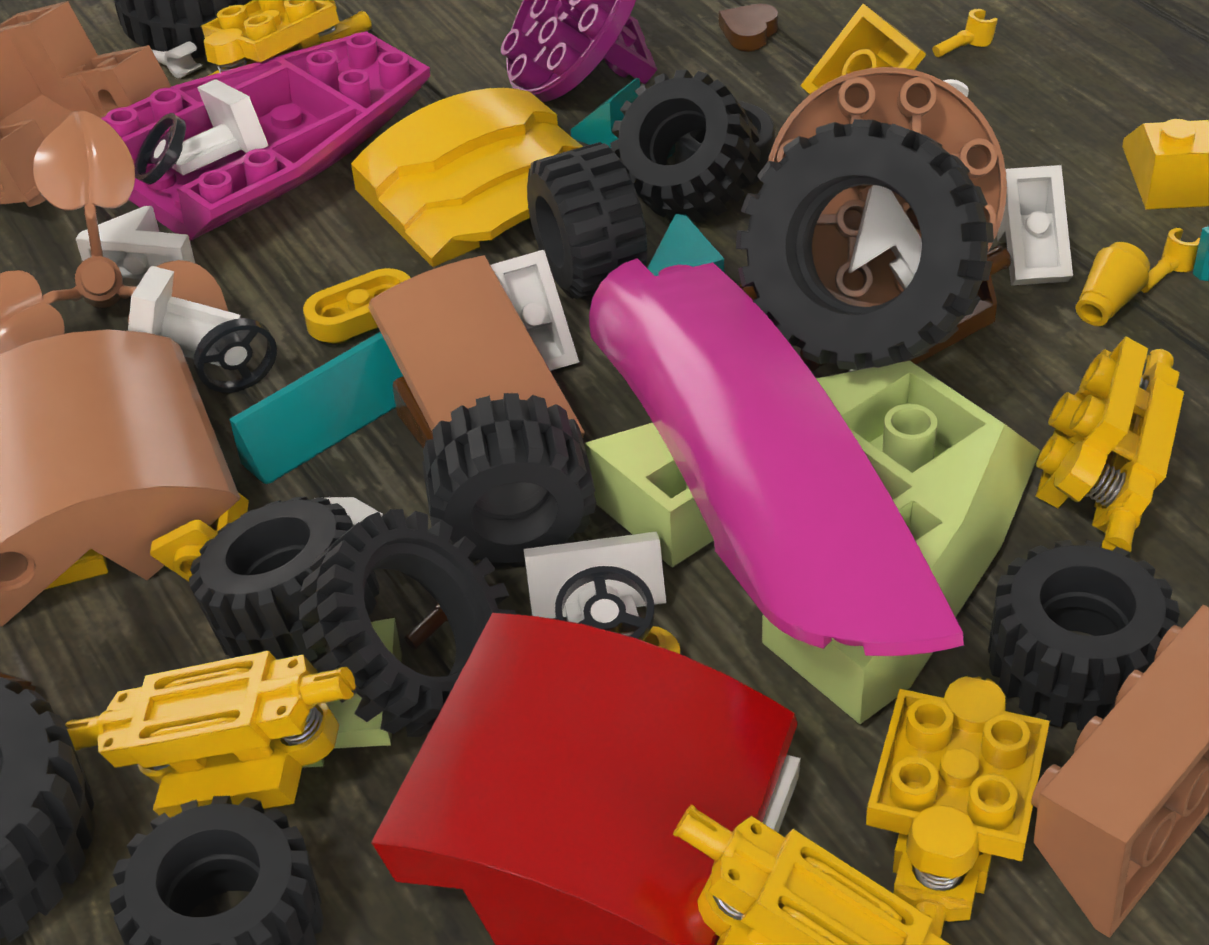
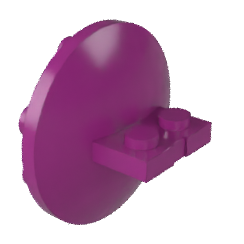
M523 0L512 29L505 37L501 46V54L506 57L507 74L512 87L529 91L542 102L551 101L566 94L581 83L603 58L608 67L619 76L626 78L628 75H631L634 78H639L640 82L646 84L657 71V67L650 50L646 46L645 37L638 20L630 15L636 0Z

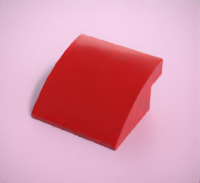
M492 613L371 843L395 882L463 889L495 945H716L720 937L704 922L697 902L712 873L714 860L678 836L675 837L673 832L690 805H694L697 810L731 832L750 816L763 822L798 721L794 712L731 676L682 654L634 637L585 624L539 616Z

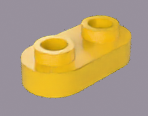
M378 269L313 294L306 300L303 306L308 333L316 340L336 344L377 328L378 326L368 308L370 300L387 289L410 279V276L398 269Z

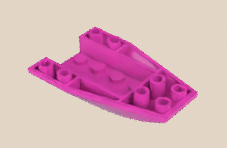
M365 31L266 59L261 63L248 64L170 88L158 89L150 97L127 107L113 109L101 119L107 122L123 139L135 166L137 155L145 138L154 125L169 113H173L185 121L186 132L184 140L213 128L197 87L217 79L250 97L269 146L254 149L247 153L243 150L236 151L185 175L171 168L157 182L151 185H147L135 178L134 189L129 200L139 208L152 206L157 221L175 234H187L191 241L298 187L349 154L387 123L416 94L430 77V67ZM170 127L164 132L161 138L168 133ZM147 164L146 173L153 169L155 164Z

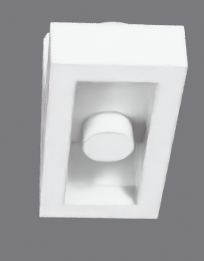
M1062 166L1006 169V205L997 238L998 242H1007V250L1011 256V265L1009 266L1011 285L1068 282L1073 277Z
M872 185L868 190L849 273L891 248L897 259L890 262L889 266L899 284L905 290L917 271L921 257L922 239L893 192L885 187Z
M143 206L98 225L103 257L109 258L116 263L121 271L125 286H138L151 265L158 266L162 263L176 260L195 263L189 236L187 234L159 232L152 206ZM84 230L76 237L82 262L92 257L88 230Z
M545 250L490 265L549 370L552 371L578 363V356Z

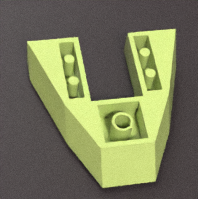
M910 360L879 368L872 367L816 378L850 428L883 482L956 618L1002 547L1040 450L1003 422ZM653 423L585 443L595 487L596 504L632 535L657 532L660 539L662 560L668 565L674 567L714 541L689 487ZM764 615L762 616V643L859 724H862L897 698L899 689L908 690L933 653L905 656H866L863 646L845 645L837 642L834 638L822 649L789 636L774 626Z

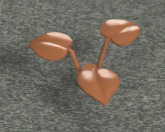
M87 111L72 112L43 140L34 158L33 175L39 192L56 208L72 211L84 207L92 257L87 258L78 266L75 274L76 286L74 288L53 290L42 295L41 288L36 279L28 272L17 270L0 273V354L32 341L64 334V320L61 314L50 305L53 302L64 300L78 301L83 298L94 307L105 308L114 305L120 298L127 299L131 297L137 286H125L121 271L116 263L109 258L103 257L96 215V206L118 208L129 200L135 184L133 159L128 147L119 134L107 122ZM176 260L156 266L174 271L172 297L228 311L220 286L215 278L200 265L190 261Z

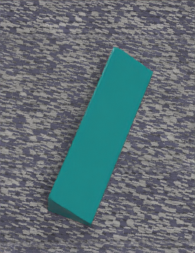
M381 332L230 418L240 463L262 483H272L396 408L393 382L403 375Z

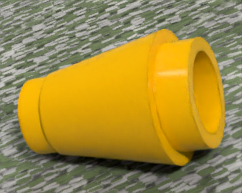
M1115 242L1109 247L1101 249L1096 254L1079 301L1075 307L1076 313L1084 322L1093 326L1105 325L1110 318L1147 285L1150 262L1145 253L1130 243Z

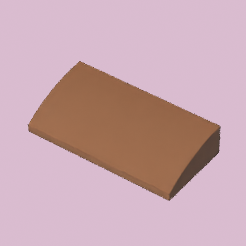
M485 255L464 259L429 270L387 289L370 300L368 308L431 431L440 421L450 422L452 420L451 412L461 405L469 409L476 406L475 399L490 395V399L493 401L503 399L504 393H518L520 400H528L532 395L545 398L547 408L558 404L567 411L568 419H575L583 438L585 431Z

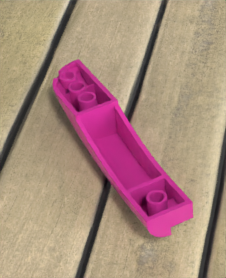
M637 258L620 265L610 272L601 282L592 299L589 311L591 338L623 376L645 408L690 489L714 539L715 552L763 615L782 632L809 645L824 649L834 638L837 642L845 645L863 646L866 656L925 654L963 646V631L883 482L822 386L788 340L759 306L713 262L695 267L689 265L669 266L660 270L659 276H654Z

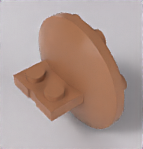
M878 67L854 71L824 84L804 99L790 114L774 141L768 161L779 163L786 156L783 149L785 145L798 136L804 138L815 136L817 127L833 122L845 125L852 124L854 119L875 120L891 125L893 123L926 135L942 144L943 149L951 155L957 156L970 170L967 175L975 186L981 187L988 204L983 207L986 222L993 223L994 239L997 236L1004 214L1007 193L1006 169L999 142L988 121L974 103L959 90L932 75L906 68ZM872 185L854 186L837 194L822 211L816 223L812 240L813 261L823 285L836 299L850 305L862 307L883 304L904 291L889 266L890 262L897 259L891 248L849 273L868 190ZM892 191L921 237L920 226L914 210L907 201ZM988 243V251L992 243Z

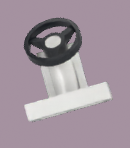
M217 79L197 87L213 128L184 140L186 132L185 121L173 113L163 116L151 129L139 150L134 166L135 178L147 185H151L157 182L171 168L185 175L236 151L243 150L247 153L254 149L269 146L250 97ZM170 127L168 133L161 138L164 132ZM147 164H155L153 169L146 173Z
M151 265L131 295L128 331L145 332L171 338L180 345L185 357L194 359V367L201 381L208 388L217 392H239L257 384L269 373L276 360L277 345L265 325L253 319L240 318L239 314L172 297L174 271ZM257 333H260L266 337L267 351L259 366L250 372L246 365L253 353L250 342ZM204 363L215 364L226 370L238 369L242 378L232 381L214 380L204 373Z
M657 532L524 549L532 616L556 618V620L565 621L563 617H567L568 622L585 624L644 641L653 626L654 605L666 603L660 539ZM646 606L645 619L639 617L636 607Z

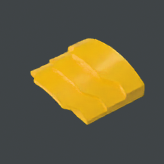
M486 88L453 95L408 115L371 142L351 163L355 190L432 267H435L479 248V241L492 240L516 224L530 218L527 201V182L531 163L583 146L558 126L557 114L531 92L513 88Z

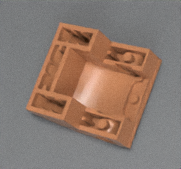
M68 1L17 13L0 24V204L25 202L28 207L46 201L34 181V158L43 140L72 112L84 110L102 118L113 109L127 107L150 97L158 89L172 87L149 45L98 55Z
M121 330L71 332L32 341L0 354L1 627L90 549L145 580H149L164 566L150 555L153 540L192 520H201L210 526L241 499L182 349L171 338L145 332Z

